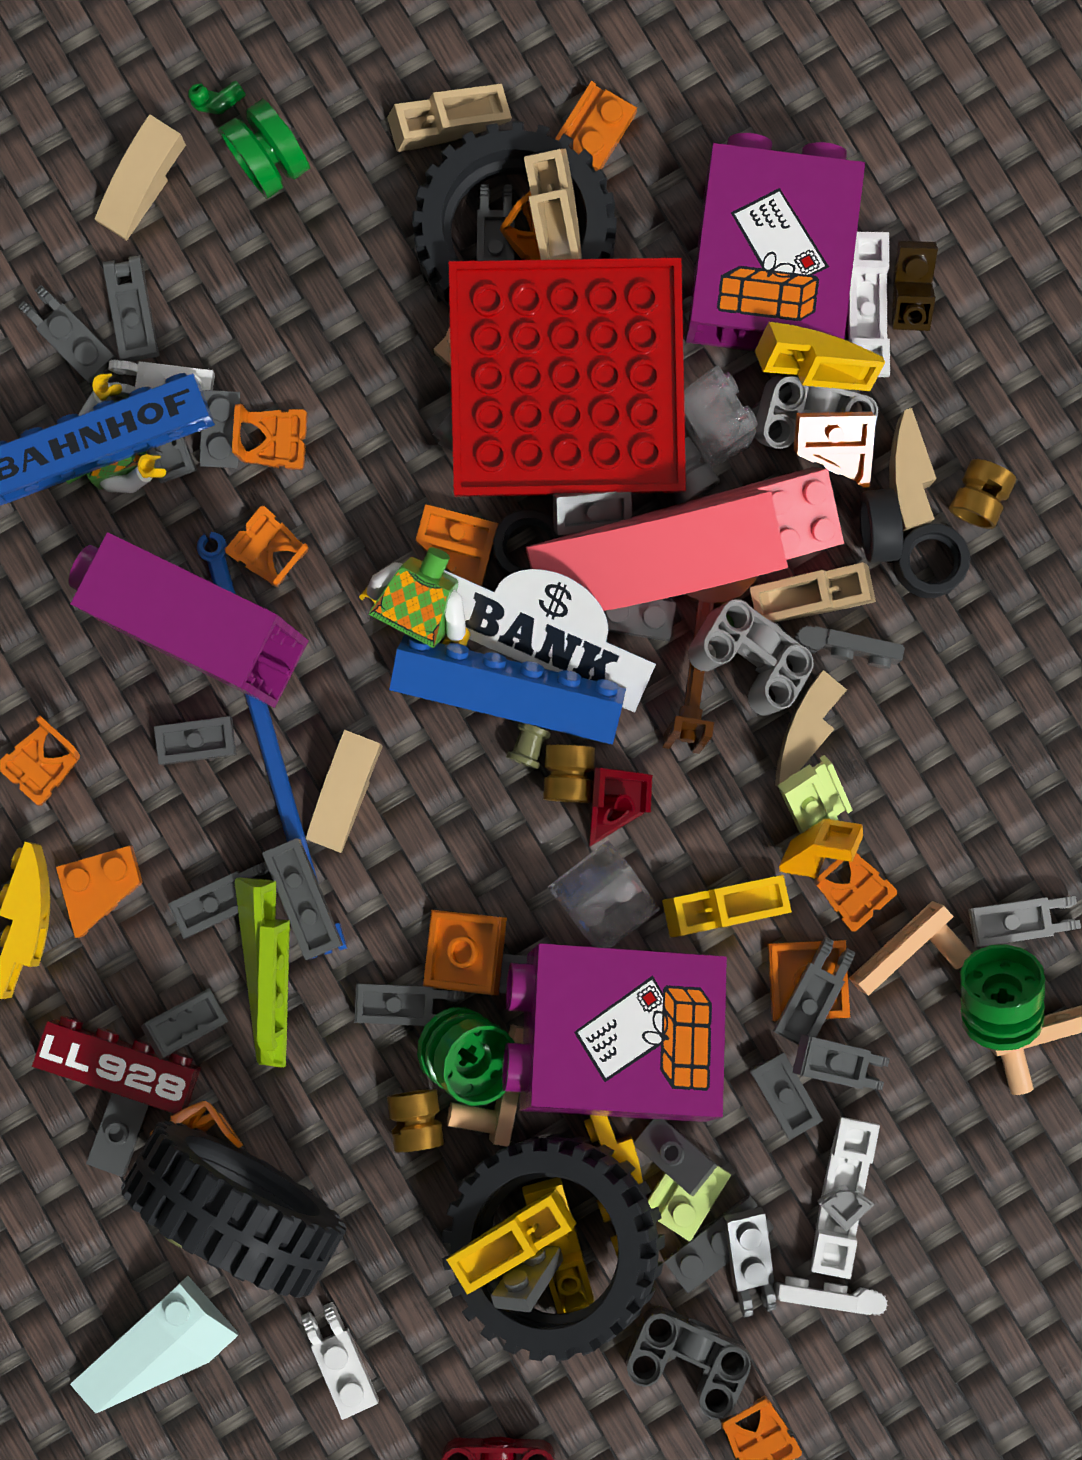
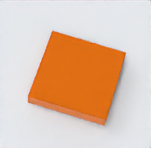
M431 910L423 986L499 995L507 918Z
M835 940L833 942L832 951L821 969L833 975L840 955L846 950V940ZM822 941L768 943L772 1021H778L808 962H812ZM848 971L843 978L845 983L826 1019L850 1018Z

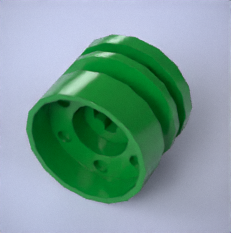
M1007 944L989 945L973 952L964 961L960 971L962 1027L972 1040L986 1048L1004 1051L1016 1050L1029 1045L1040 1035L1044 1025L1045 975L1043 966L1028 951Z
M466 1007L449 1008L436 1014L425 1025L418 1040L417 1057L421 1070L430 1080L443 1088L457 1101L470 1106L486 1105L499 1099L506 1092L503 1091L502 1087L504 1049L506 1043H515V1041L505 1030L491 1023L478 1012Z

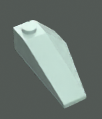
M187 1276L70 1385L96 1414L209 1363L239 1333L192 1279Z

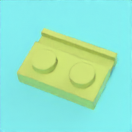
M825 755L820 757L821 762L816 766L812 767L809 764L777 785L800 833L805 832L824 818L838 820L837 815L843 811L847 813L853 811L834 766Z
M717 1166L697 1193L692 1196L664 1172L647 1200L651 1209L659 1207L662 1217L658 1220L660 1223L688 1241H691L731 1174Z

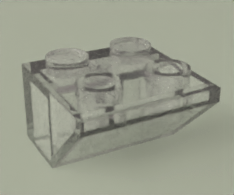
M719 365L710 369L684 390L685 427L702 454L704 461L709 464L711 469L748 450L757 432L755 427L758 426L756 417L750 407L747 405L743 407L736 394L739 393L735 380L729 372L724 374Z
M609 840L548 886V889L592 947L611 948L660 910L633 869Z

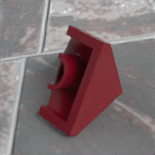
M605 768L594 769L589 847L642 814L651 813L653 775Z

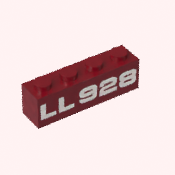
M61 1016L60 1021H47L32 1067L174 1114L188 1107L201 1067L192 1064V1057L174 1052L170 1056L159 1060L151 1044L148 1042L134 1039L132 1045L118 1040L120 1034L100 1027L97 1028L96 1032L83 1029V1021L68 1016Z

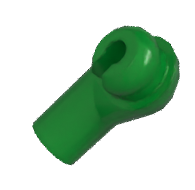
M236 80L219 93L207 90L203 84H195L188 91L191 105L197 111L217 115L223 114L246 96Z

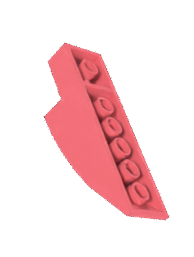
M810 467L638 515L630 519L526 547L531 569L548 570L573 579L586 588L597 599L602 609L606 611L674 597L788 568V559L844 544L829 471L825 468Z

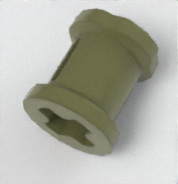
M519 722L517 727L520 732L513 751L508 752L506 758L538 769L540 763L537 761L545 739H549L551 733L539 727Z

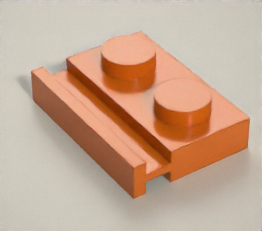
M591 81L555 139L559 141L563 133L572 138L573 150L580 154L586 149L593 156L592 167L595 171H598L604 167L637 114V107L606 89L605 91L596 86V83Z

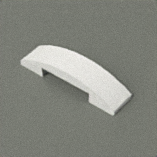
M857 232L847 311L848 341L882 356L885 364L878 377H889L890 339H887L889 232Z
M840 1116L830 1152L821 1197L836 1190H852L864 1195L869 1165L873 1164L880 1128L879 1124ZM820 1205L812 1254V1272L846 1279L851 1278L858 1242L856 1232L859 1220L846 1232Z

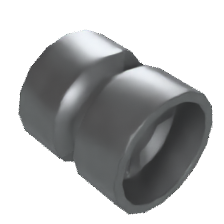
M689 437L685 438L686 491L669 493L677 505L702 498L720 482L708 463L701 464L699 462L702 454Z

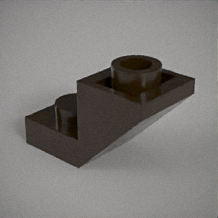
M898 242L893 274V330L930 331L936 298L932 284L938 252L936 242Z

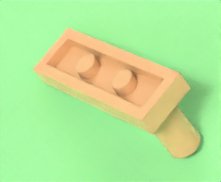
M932 901L850 976L849 980L858 990L869 996L928 940L933 943L955 969L961 968L964 961L972 953L947 925L954 916L944 905Z
M1082 1005L1044 1016V1025L1040 1035L1029 1045L1016 1050L1004 1051L988 1048L996 1056L1001 1055L1012 1095L1026 1094L1034 1089L1024 1049L1082 1033Z
M510 1025L509 1036L515 1043L523 1044L524 1027ZM506 1091L496 1100L494 1110L451 1103L447 1116V1126L490 1133L489 1140L493 1144L508 1147L510 1145L519 1092Z

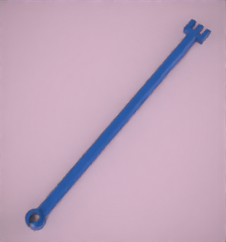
M211 532L210 539L217 541L218 548L216 551L209 553L205 550V545L209 542L206 534L202 535L197 542V551L208 564L213 584L236 594L226 561L227 554L225 553V548L228 546L227 541L222 535ZM245 694L286 841L289 842L296 838L301 839L316 876L268 705ZM336 923L335 926L343 943V946L338 948L339 950L347 949L341 923ZM331 950V951H328V952H326V953H324V954H325V955L330 954V953H332V950Z

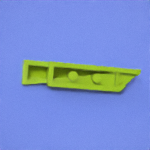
M239 877L235 879V889L256 1060L259 1065L284 1068L286 1066L290 920L275 919L276 881Z

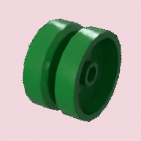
M262 98L246 110V118L255 134L252 133L243 121L237 118L232 119L218 130L244 173L257 190L268 199L283 188V180L274 164L277 165L285 176L293 180L308 171L310 166L291 130L270 104Z

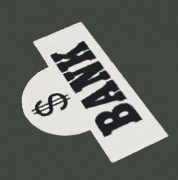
M527 569L514 572L505 577L499 583L495 592L444 570V573L458 581L457 592L462 597L465 624L471 634L470 640L522 663L526 661L536 662L542 665L544 669L556 672L564 670L578 673L581 678L593 681L601 679L613 681L619 687L626 688L622 707L635 713L656 664L606 642L608 622L605 612L597 599L581 584L556 572L542 569Z

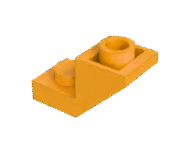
M824 818L790 841L779 865V872L817 878L825 858L852 862L863 838V825Z

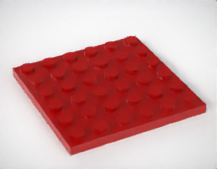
M681 258L449 261L454 497L553 495L556 493L595 492L676 493L686 491Z

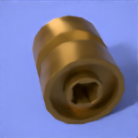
M972 459L962 479L965 487L957 490L949 508L950 512L969 524L986 529L995 528L1004 509L1000 501L1009 498L1017 480L1016 476L1006 468L993 462Z
M546 745L545 768L551 771V775L544 778L543 800L577 803L592 802L593 781L587 777V773L594 770L595 748L576 745Z
M437 1089L410 1091L387 1097L390 1119L397 1123L391 1130L394 1152H412L444 1145L442 1124L440 1121L435 1120L434 1117L440 1111Z

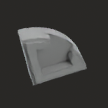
M852 1190L832 1191L817 1200L846 1232L874 1206L873 1201L868 1197Z

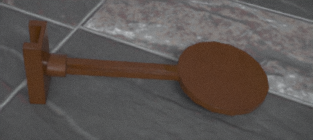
M756 577L683 594L686 598L697 602L693 640L707 616L713 610V606L723 605L731 600L742 597L754 584ZM689 662L684 706L680 707L679 716L674 717L665 731L662 748L670 749L675 740L679 739L682 742L693 743L692 753L700 754L712 738L714 722L701 720L703 710L700 709L705 671L696 669L691 662Z

